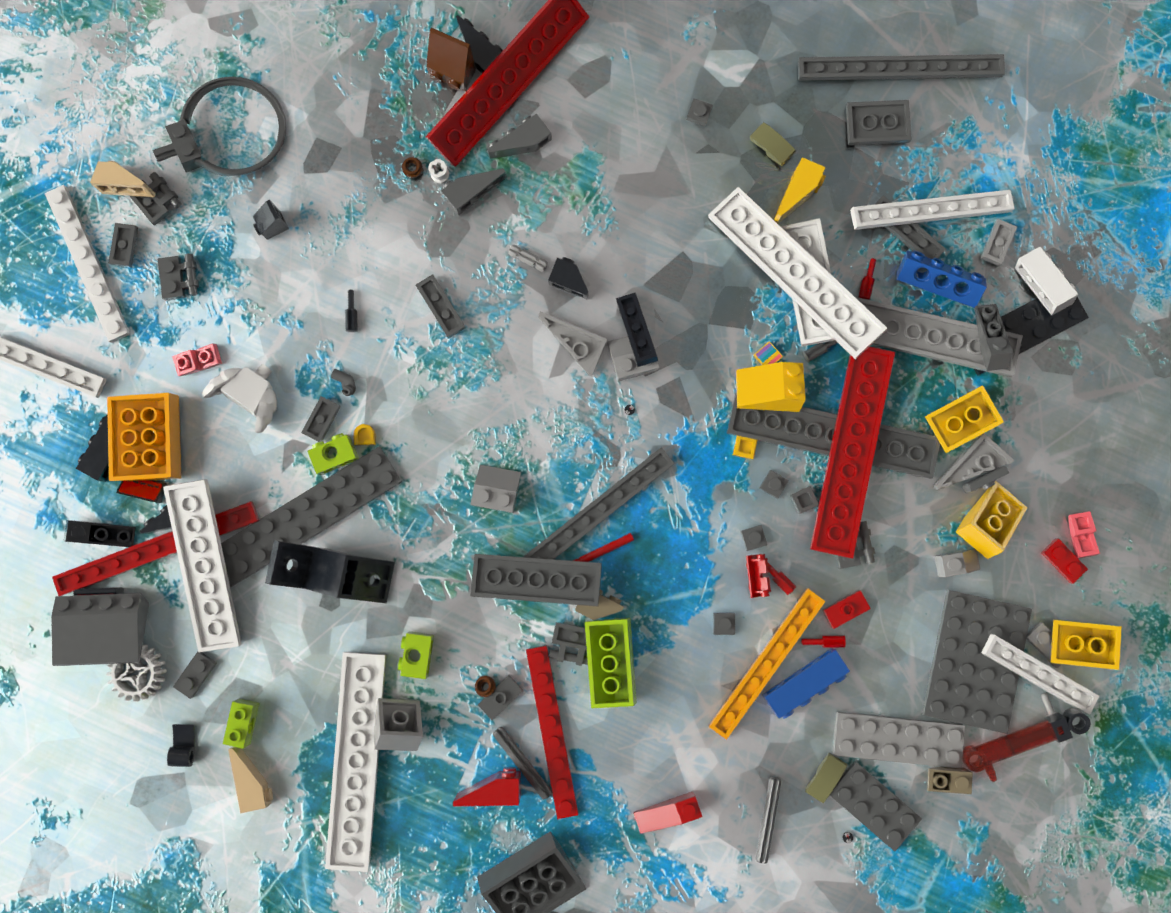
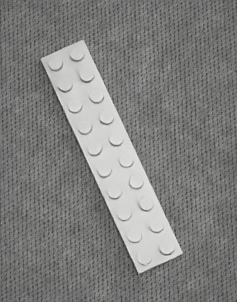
M739 187L708 215L709 219L855 360L887 331V327Z
M343 652L325 869L368 872L370 870L379 750H375L374 723L378 698L383 699L386 654Z

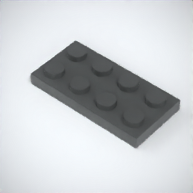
M856 761L841 776L830 794L834 800L893 851L899 848L922 820L919 815Z

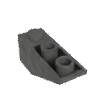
M536 113L532 117H526L516 129L511 128L508 130L505 137L501 140L493 141L489 145V149H487L488 157L493 159L536 152L552 140V135Z
M997 305L975 306L981 355L986 370L1008 369L1013 351Z

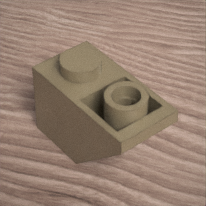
M600 590L599 607L577 605L574 611L592 620H596L620 612L624 606L620 604L622 600L612 595L607 598L601 595L603 591Z
M928 768L927 791L972 794L973 772L966 768Z

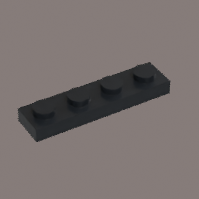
M636 292L616 298L637 366L640 367L657 362L658 357Z

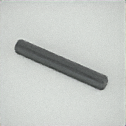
M499 727L493 732L494 738L543 800L547 799L552 794V790L504 728Z
M776 777L769 778L756 853V861L763 864L768 862L782 782Z

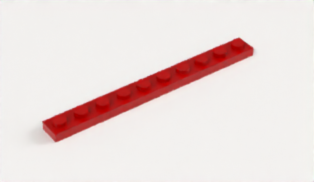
M252 501L215 515L219 536L259 521ZM173 531L52 576L58 596L67 595L75 591V589H83L177 553Z

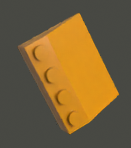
M171 393L107 397L109 481L181 479L179 396Z

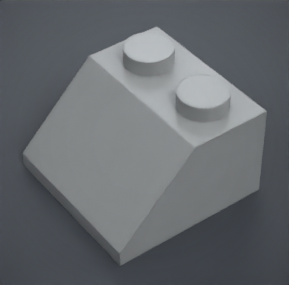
M628 336L607 341L618 382L658 371V361L640 367L637 366Z
M480 465L470 505L514 513L521 472Z
M378 698L374 723L375 750L417 751L423 738L420 701Z

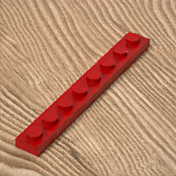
M547 645L526 649L557 819L577 816V803Z

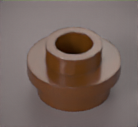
M409 157L403 162L402 171L407 177L416 178L422 173L423 166L419 159ZM414 165L416 166V169L414 171H410V166Z
M481 676L475 683V691L481 697L491 696L496 689V683L490 676ZM485 683L489 684V688L487 690L483 689Z

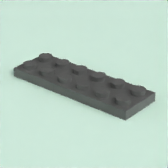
M474 554L470 596L599 607L602 563Z

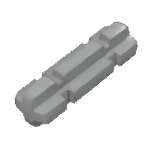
M515 244L509 249L510 256L518 257L523 263L531 267L535 266L541 272L546 269L548 264L546 260L538 259V256L524 249L521 250Z

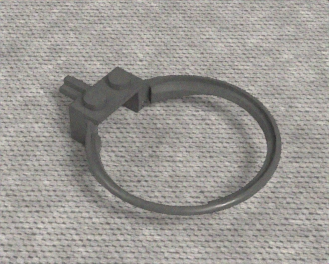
M242 77L217 78L201 85L190 95L184 104L179 122L165 126L172 143L153 150L157 162L178 155L185 172L202 167L211 173L222 176L248 174L267 165L280 151L286 135L285 115L276 97L261 84ZM223 86H242L258 92L270 102L278 118L279 130L277 142L266 158L253 166L242 169L222 168L207 160L202 161L200 159L202 156L187 124H190L192 114L198 102L210 91Z

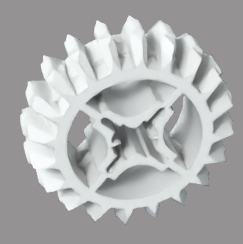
M144 644L142 646L141 658L146 660L149 665H143L141 661L140 663H126L127 668L124 673V664L107 665V667L112 669L111 672L106 674L112 677L108 684H114L111 691L119 690L117 697L125 696V701H130L132 698L134 702H138L140 699L144 701L149 696H154L156 694L155 690L162 688L159 682H164L166 679L161 674L166 673L167 670L161 669L165 661L159 662L158 659L161 657V654L154 655L155 648L148 650V645ZM144 669V671L139 672V675L130 676L135 670ZM151 671L150 680H149L148 684L146 685V683H147V678H146V677H147V674ZM125 680L131 681L133 687L136 686V689L130 687Z

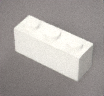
M1041 247L1018 259L1015 266L1016 271L1051 315L1074 303L1078 296L1075 286L1067 281L1063 271L1055 266L1051 256L1044 252Z

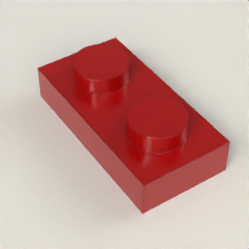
M1055 538L1041 552L1071 584H1074L1088 570L1059 538Z

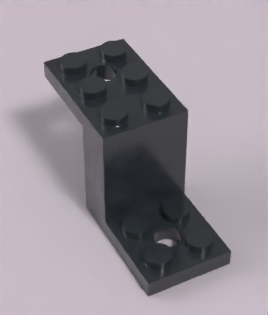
M274 540L265 583L307 589L336 598L387 604L395 562L351 555L327 548ZM290 560H292L293 565L291 569L288 570L287 564ZM374 575V582L370 585V578Z

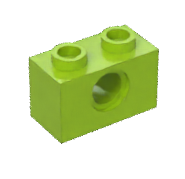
M343 433L331 437L332 441L315 443L312 445V449L307 450L316 474L323 475L359 459L350 436L343 435ZM336 448V457L330 459L328 456L329 450Z
M408 632L406 636L402 637L401 649H404L403 658L400 657L398 662V670H401L400 676L419 679L428 678L434 635ZM412 649L420 652L419 660L415 661L411 658L410 652Z
M240 698L232 701L223 745L244 749L251 744L260 705L259 702Z

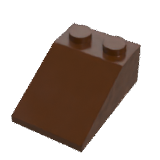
M431 27L426 64L430 78L437 82L444 81L455 90L462 89L466 91L476 71L470 44Z

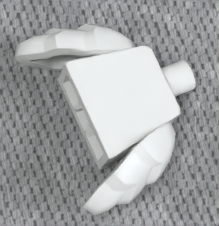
M261 364L256 372L247 367L224 370L220 372L219 376L211 379L202 392L204 398H210L223 393L224 396L256 417V433H262L266 429L267 425L271 423L273 413L277 408L275 392L272 390L271 384L266 380L272 370L264 364Z

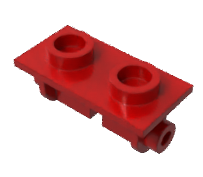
M765 554L746 556L750 598L770 596L769 577H763V573H769L768 558H765Z

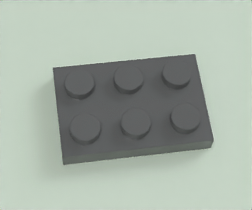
M909 100L847 102L848 145L910 143L912 140Z

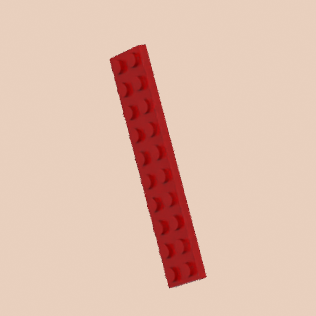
M548 0L428 133L426 138L452 166L456 167L589 19L590 16L578 0Z
M868 347L856 360L851 355L849 357L810 550L851 559L854 557L895 352Z

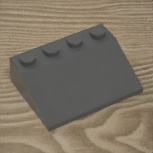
M141 593L55 596L51 615L52 665L140 663L149 602Z
M551 831L477 877L481 895L496 913H549L586 890L584 883Z

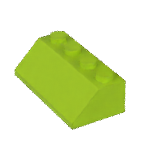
M630 617L586 621L585 633L591 708L634 706L637 703Z

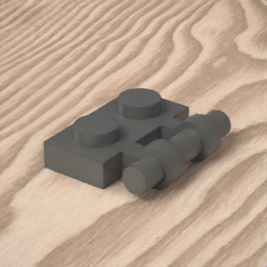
M153 172L149 176L153 181L148 185L144 180L142 181L154 192L160 190L164 196L161 199L157 195L155 197L130 196V198L155 226L171 213L166 208L167 205L172 204L177 209L182 203L178 200V195L168 188L165 179L159 177L156 172Z
M185 254L184 263H181L179 256L157 259L163 300L185 298L186 289H189L190 296L198 295L197 288L199 287V282L195 275L197 265L193 254ZM183 271H186V272H187V280L183 282V273H182V272H183Z
M867 521L860 522V530L858 532V537H861L864 549L858 550L856 543L853 559L836 555L839 569L861 565L860 556H865L867 564L875 562L873 555L875 554V549L871 545L869 536L871 535V530L868 529Z
M556 622L552 643L560 645L559 651L551 649L549 658L557 659L559 662L564 660L575 662L579 666H582V664L588 665L587 656H584L585 650H587L585 627ZM566 646L578 648V654L565 652Z

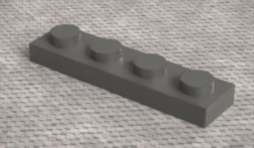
M883 195L876 204L892 202ZM916 223L884 226L912 251H919L925 257L931 259L939 258L946 250Z

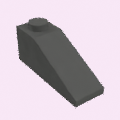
M502 168L459 177L454 181H448L443 186L441 192L456 213L460 215L507 178L506 172Z

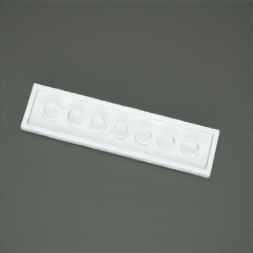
M208 479L164 486L198 652L240 646L242 642Z

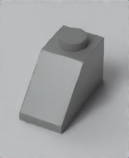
M976 549L934 556L938 577H950L980 570Z

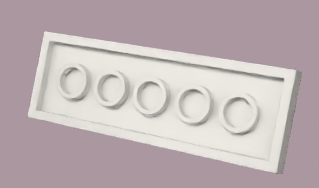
M820 218L780 226L831 274ZM792 299L801 347L835 340Z

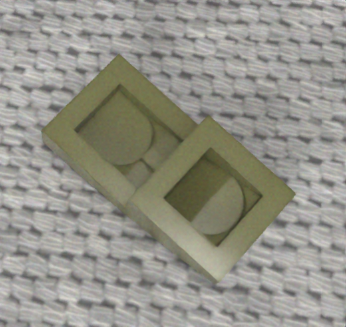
M764 122L750 136V140L766 151V155L781 166L796 152L788 141Z
M828 753L818 766L817 773L806 786L805 792L824 803L843 775L847 763Z

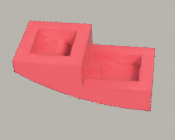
M1091 512L1069 515L1070 535L1075 556L1080 559L1100 554L1094 536L1096 528Z

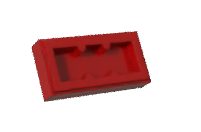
M858 590L823 609V612L831 627L835 629L871 608L861 590Z

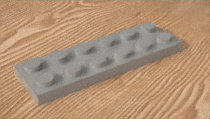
M836 712L833 755L962 769L965 725Z

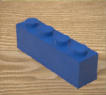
M831 648L763 693L762 696L775 716L779 719L781 717L785 719L794 713L793 709L799 705L803 707L812 701L811 697L817 693L821 695L828 691V686L832 683L843 681L850 670L838 652Z

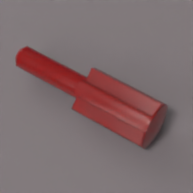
M875 258L870 259L867 275L862 280L858 298L866 300L871 298L875 281L872 278L877 261Z
M768 563L769 573L774 577L772 580L787 595L791 594L795 590L796 585L782 571L778 573Z
M845 635L822 636V639H802L801 644L822 645L823 648H845L846 638Z

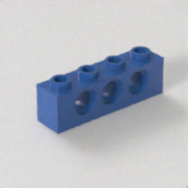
M907 250L897 270V280L973 308L978 305L987 288L986 278L977 272L969 273L958 265H947L938 258L931 259L925 257L919 251L912 252ZM919 268L928 269L923 273L917 271ZM940 275L947 276V278L943 280H940L937 277ZM960 282L967 283V285L963 287L957 286V284Z

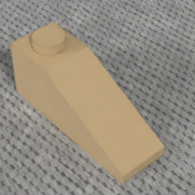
M98 161L90 181L102 194L155 197L156 195L142 180L115 161Z
M229 748L240 814L268 807L273 800L272 789L268 788L267 781L241 748Z

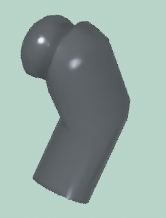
M334 369L331 378L341 382L343 395H353L356 391L353 377Z

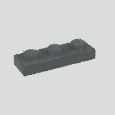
M433 274L416 284L417 289L448 339L466 328Z

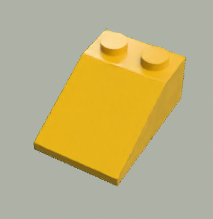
M803 157L801 158L773 219L777 224L806 202L813 192L817 194L826 175H823L824 166Z
M778 362L737 369V408L800 412L806 400L803 363Z
M983 385L925 416L945 453L1004 423Z
M994 481L995 485L986 490L963 518L956 530L958 535L986 559L1005 550L1027 510V507L997 481Z
M1053 620L1051 663L1119 670L1122 626Z

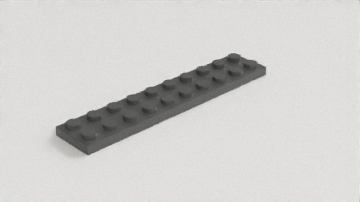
M736 392L727 434L829 456L837 414L802 407L800 412L737 408ZM880 424L872 466L933 479L940 443L936 436Z
M380 446L261 518L258 522L253 523L222 542L221 546L230 588L269 564L274 540L302 544L400 484L402 481Z

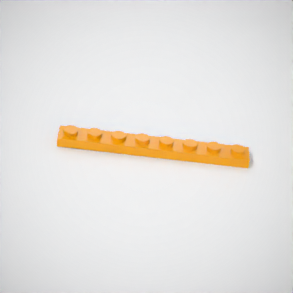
M805 590L709 724L712 730L726 740L826 601L811 590Z

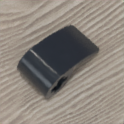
M173 724V746L169 748L167 753V765L171 767H191L195 753L194 725Z

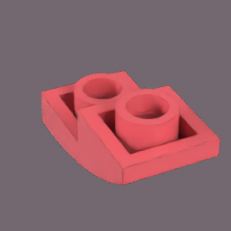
M213 343L197 350H188L172 356L178 376L196 373L222 364L217 344Z

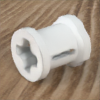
M441 159L430 162L428 170L433 181L440 184L445 183L449 178V171L445 162Z

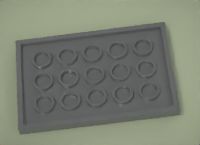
M947 590L922 714L1008 734L1019 675L981 652L990 634L998 636L1024 652L1032 609Z

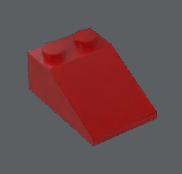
M515 767L503 768V771H498L457 793L453 806L519 805L521 799V771H516Z

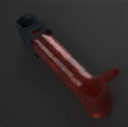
M1069 708L1062 715L1058 712L1044 717L1045 721L977 746H966L963 748L962 762L973 772H981L985 769L990 781L995 782L997 777L992 764L1054 741L1060 743L1073 738L1071 731L1079 735L1084 734L1090 729L1091 722L1089 717L1078 709ZM1079 717V723L1073 725L1074 718ZM978 755V759L975 762H969L971 756Z

